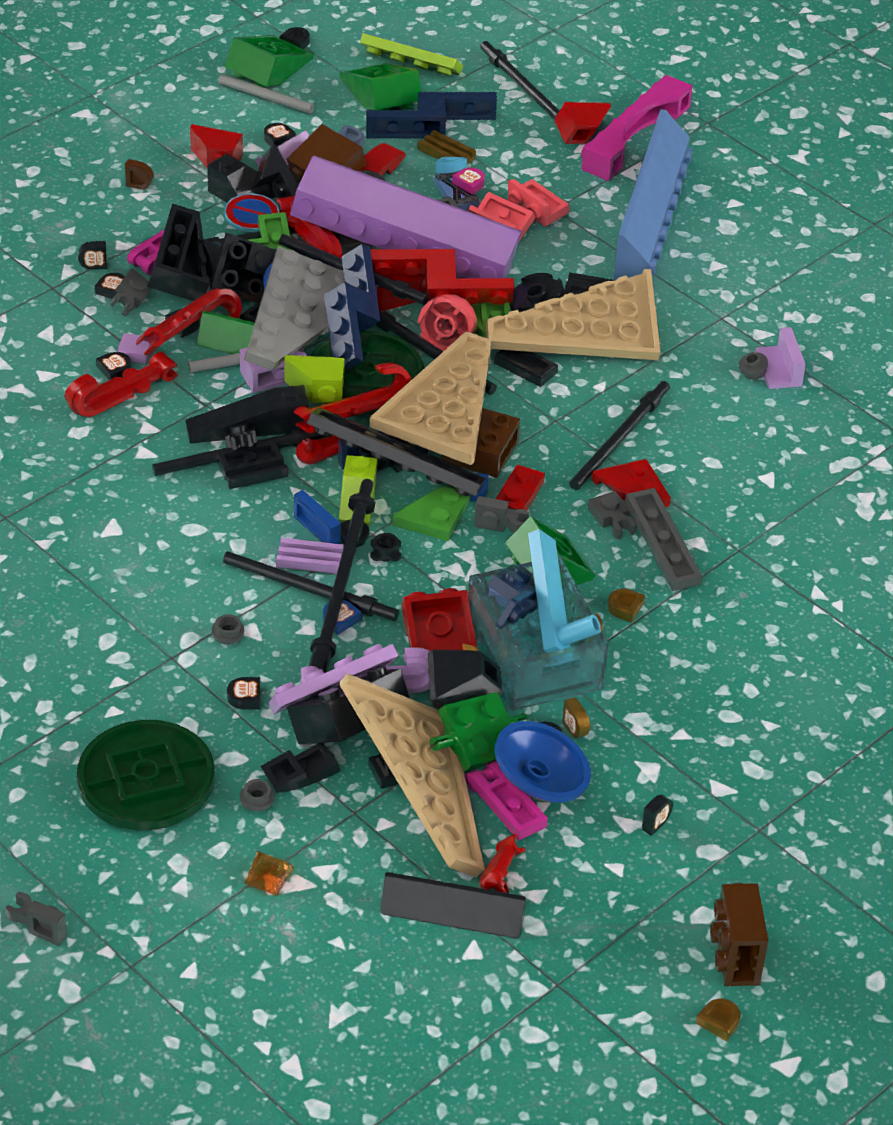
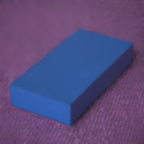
M304 490L295 493L294 518L321 542L341 544V523Z

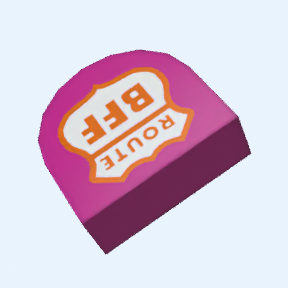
M464 168L452 175V184L472 195L484 187L485 174L480 169Z

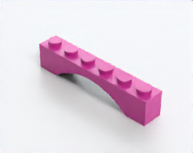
M668 75L655 82L645 94H641L636 102L628 106L618 118L613 119L611 124L603 131H600L591 142L584 145L581 151L582 170L610 181L623 169L624 150L627 141L641 129L656 124L661 109L666 110L673 119H678L690 108L693 85Z

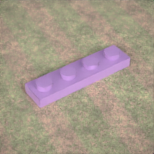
M377 644L363 652L364 656L353 661L352 656L344 658L335 663V669L324 673L320 669L305 676V682L294 686L293 682H289L274 690L276 694L269 701L274 715L286 710L289 705L340 686V681L347 673L355 677H362L367 675V671L372 668L392 664L398 657L394 645L391 644L382 648L381 644Z

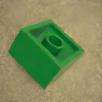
M531 516L505 542L512 552L510 555L511 559L517 565L530 571L534 579L528 533L540 529L556 541L562 590L591 581L595 577L593 571L566 535Z

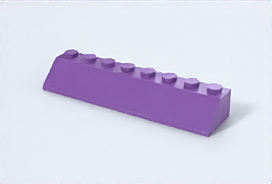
M315 155L312 157L296 190L290 213L291 216L381 249H455L456 276L460 278H508L522 233L521 230Z

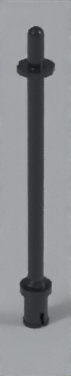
M370 479L362 480L359 492L349 497L348 507L353 511L321 634L320 637L312 640L310 646L312 655L309 666H315L319 670L322 669L324 673L328 671L330 659L336 653L337 647L332 639L365 515L371 514L375 509L376 503L370 497L373 488V482Z

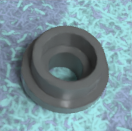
M758 352L745 355L739 362L740 371L749 379L762 377L768 367L767 357Z
M231 614L222 615L216 619L212 626V636L217 642L222 644L237 643L244 636V625L237 616Z
M262 779L248 781L240 792L241 804L251 811L266 810L274 803V791L269 783Z

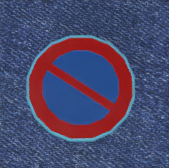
M243 194L234 197L226 204L224 210L226 221L232 227L245 232L259 231L258 215L280 213L277 204L272 199L258 194Z

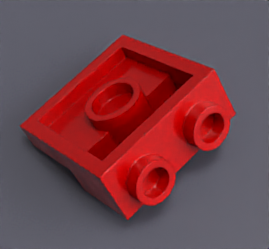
M447 588L439 593L413 592L403 597L401 610L410 648H423L429 651L463 650V644L472 645L477 648L467 590L458 591L455 588Z

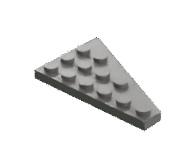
M278 246L244 360L272 371L284 361L285 355H293L301 347H307L316 341L320 335L329 332L324 294L345 282L344 271L326 265L319 260H313L300 255L293 250Z

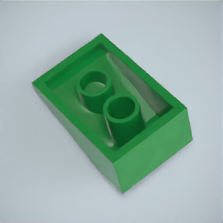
M274 35L233 37L224 67L232 70L234 76L242 79L249 78L254 80V85L268 89L269 86L281 85L311 61L314 54Z
M384 63L339 72L340 79L364 108L370 110H390L391 107L398 106V109L414 107L413 103L417 102L418 92H421L418 69Z

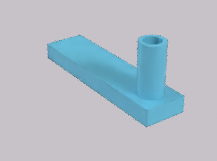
M538 529L528 533L543 648L544 651L561 661L572 657L571 643L599 634L601 626L595 615H590L567 624L556 541Z

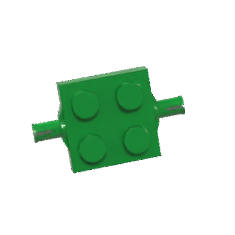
M498 692L447 704L438 710L444 724L445 734L432 737L430 745H434L432 747L434 751L450 747L458 756L465 772L483 767L495 761V742L500 732L512 723L529 721V718L525 719L528 717L525 713L509 717Z

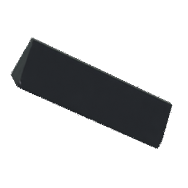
M386 872L381 914L510 938H519L524 921L526 897Z

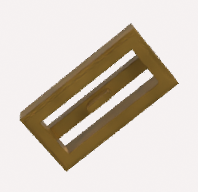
M435 130L431 132V136L426 135L424 141H418L417 149L436 159L443 157H465L468 164L476 158L475 149Z

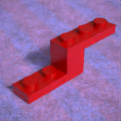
M455 249L370 250L373 272L383 276L390 274H405L408 276L425 274L426 294L429 295L427 303L433 298L445 294L458 295L470 305L477 303H492L495 305L512 303L514 278H456Z

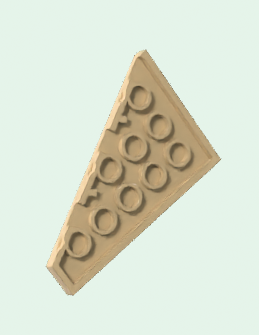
M644 269L642 274L630 278L625 275L615 281H606L590 286L589 290L574 295L572 292L565 294L561 298H553L534 305V308L520 313L518 310H515L505 316L499 315L490 318L486 324V338L491 340V349L659 360L661 352L651 269Z
M466 331L370 417V428L472 465L476 454L491 354V340Z
M347 673L340 681V687L448 867L477 877L485 868L463 767L458 756L450 747L434 751L432 749L434 745H430L432 737L445 734L444 724L438 710Z

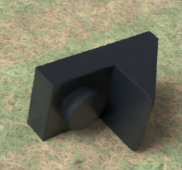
M272 145L261 159L253 189L271 183L273 193L277 198L294 196L298 185L277 145Z

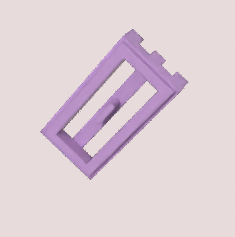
M281 538L276 557V567L337 574L343 545Z

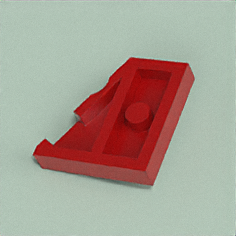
M647 459L595 470L592 473L594 484H606L613 491H616L623 501L626 499V494L655 488L664 506L670 507L671 497Z

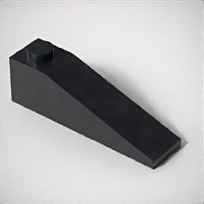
M304 385L273 388L186 419L189 443L226 440L224 433L230 432L229 427L239 424H247L248 428L254 427L256 437L291 433L292 429L299 428L296 426L297 422L304 421L294 411L300 406L309 408Z

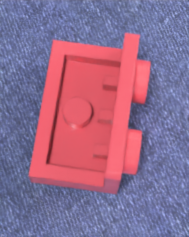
M515 179L508 181V201L533 211L536 217L535 221L544 227L569 213L568 203L533 179L524 184L519 183Z
M490 192L486 194L478 207L471 205L468 209V212L521 230L519 242L536 218L533 211Z

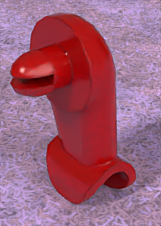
M335 435L316 441L306 438V441L303 440L297 446L296 456L304 464H316L337 454L338 439L342 438Z
M516 833L497 843L496 854L480 876L479 885L481 889L489 890L493 888L494 891L509 893V887L503 879L508 874L507 869L513 858L526 850L524 847L519 848L516 845Z

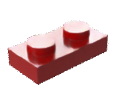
M517 464L495 499L508 501V509H523L527 511L544 483L545 473Z

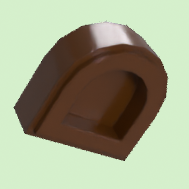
M128 159L125 163L126 186L136 189L148 188L154 179L151 167L141 161Z

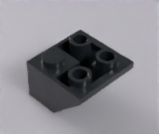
M225 233L210 288L230 289L241 299L256 304L261 302L265 290L264 274L268 266L273 262L277 250L230 233Z
M431 650L428 652L429 697L437 709L447 704L498 692L500 697L502 693L501 668L481 651Z

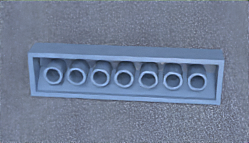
M660 110L618 234L614 280L625 275L630 278L642 274L644 269H651L652 275L655 276L658 259H660L662 253V242L665 243L668 226H671L673 210H676L678 195L681 194L683 179L686 178L688 164L691 162L693 148H688L690 137L666 110Z

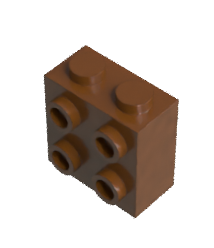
M323 124L286 159L289 170L297 183H300L314 155L356 171H360L366 165L364 152L360 145Z
M482 408L474 463L469 465L442 454L441 459L458 467L498 478L519 441L520 419Z
M758 883L722 884L720 899L714 900V917L716 922H711L710 924L711 942L717 943L718 950L715 951L716 971L722 972L724 986L760 985L769 940Z

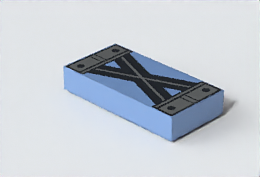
M457 172L434 175V184L444 198L450 196L461 209L468 211L471 205L475 207L480 205V200L475 193L472 195L452 184V175Z

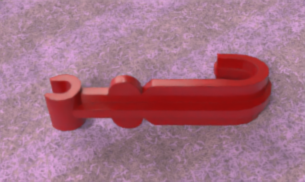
M295 195L276 199L281 206V209H279L280 213H286L288 226L295 227V231L307 244L342 258L341 244L329 229L290 215Z
M230 289L210 290L156 327L148 328L137 339L136 345H139L142 341L149 342L150 347L144 352V355H151L164 342L199 320L204 310L211 312L218 306H223L227 310L229 317L238 319L242 311L240 297Z
M158 352L151 357L148 366L140 370L135 368L126 369L122 373L123 377H114L100 385L94 377L86 373L68 386L64 397L68 402L69 408L75 414L84 417L96 416L132 398L134 392H148L151 389L150 383L160 378L165 382L174 380L178 374L172 368L176 367L177 364L164 352Z
M395 363L375 365L376 370L384 375L395 373V380L390 386L318 407L343 418L379 409L411 381V377L402 366ZM306 406L298 407L294 413L303 418L304 421L297 422L296 426L308 433H315V427L307 424L311 412L318 407L311 409Z

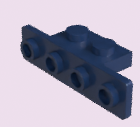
M511 565L494 574L487 585L510 601L496 623V626L500 629L510 623L514 625L519 618L524 619L528 613L533 614L538 607L533 575L526 568L519 565Z

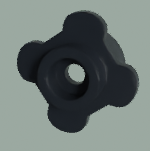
M381 533L370 541V545L373 547V551L370 553L372 560L387 562L401 559V553L399 552L401 541L395 535Z

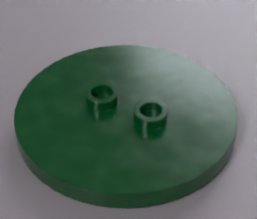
M376 331L360 332L363 361L344 372L342 399L390 386L395 380V373L384 375L378 372L375 365L382 363H395L402 366L409 373L412 380L424 369L421 356L410 344L393 335ZM330 338L316 347L310 356L332 357ZM379 409L368 411L359 415H373Z
M136 720L119 724L104 731L88 744L77 766L79 794L88 809L109 824L131 830L161 829L186 820L205 804L212 792L215 778L213 757L203 740L187 728L160 720Z

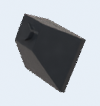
M225 154L207 165L208 192L226 203L232 198L243 194H258L270 199L276 197L271 183L253 189L258 171L229 154Z

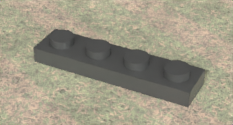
M651 488L626 494L625 504L671 590L676 591L701 585L703 576L656 489Z

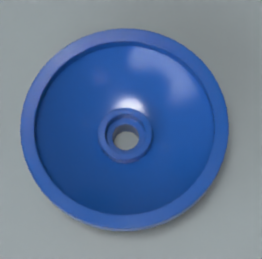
M519 721L506 726L496 739L495 757L503 774L516 788L533 798L547 802L572 801L580 797L590 783L591 769L583 751L567 735L551 726L533 721Z

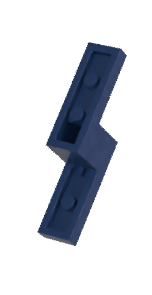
M418 92L417 110H366V139H424L426 135L431 136L433 130L445 135L446 120H496L497 93Z
M363 244L342 256L345 282L324 294L332 357L344 358V372L363 361L360 332L380 322L370 247Z

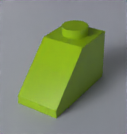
M285 355V382L290 386L304 385L307 399L314 403H332L342 400L344 358Z
M347 455L342 481L339 512L340 523L352 518L353 511L348 507L349 497L359 492L362 480L370 479L373 482L370 497L375 498L377 458ZM372 513L365 515L364 522L368 527H370Z

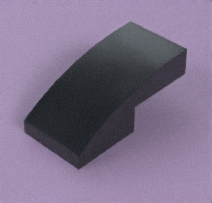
M317 743L296 756L288 750L260 766L277 793L309 786L340 771L338 763L324 743Z

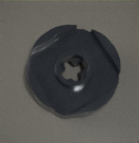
M549 273L527 275L521 278V284L517 287L514 286L513 300L509 305L512 311L518 310L520 313L534 308V305L553 298H561L565 295L562 280L559 278L558 280L553 279L552 274Z

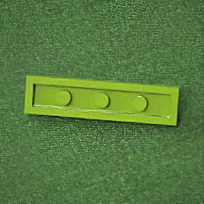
M363 33L360 43L367 48V53L375 56H381L382 53L388 54L390 59L400 63H404L405 59L413 61L414 66L426 70L428 66L437 68L436 72L446 76H451L452 73L460 75L463 64L455 58Z

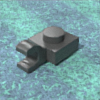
M478 496L475 504L474 527L505 532L507 526L511 532L515 533L529 518V512L526 510L508 509V501Z
M17 892L16 904L22 907L14 908L7 905L5 907L6 917L12 922L27 925L29 933L60 946L67 937L65 914L54 906H46L35 900L32 902L28 894Z

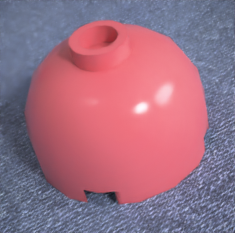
M445 294L433 298L421 309L418 317V324L420 323L422 331L420 335L440 350L445 351L466 331L475 334L477 316L473 307L465 299L458 295Z

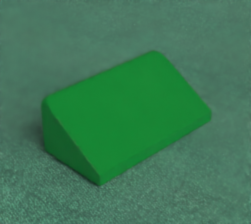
M204 310L198 333V346L230 354L240 353V349L248 347L255 323Z

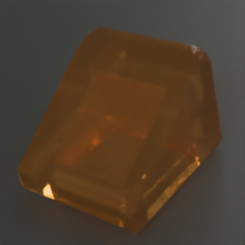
M257 851L244 884L278 896L291 875L294 866L289 862Z

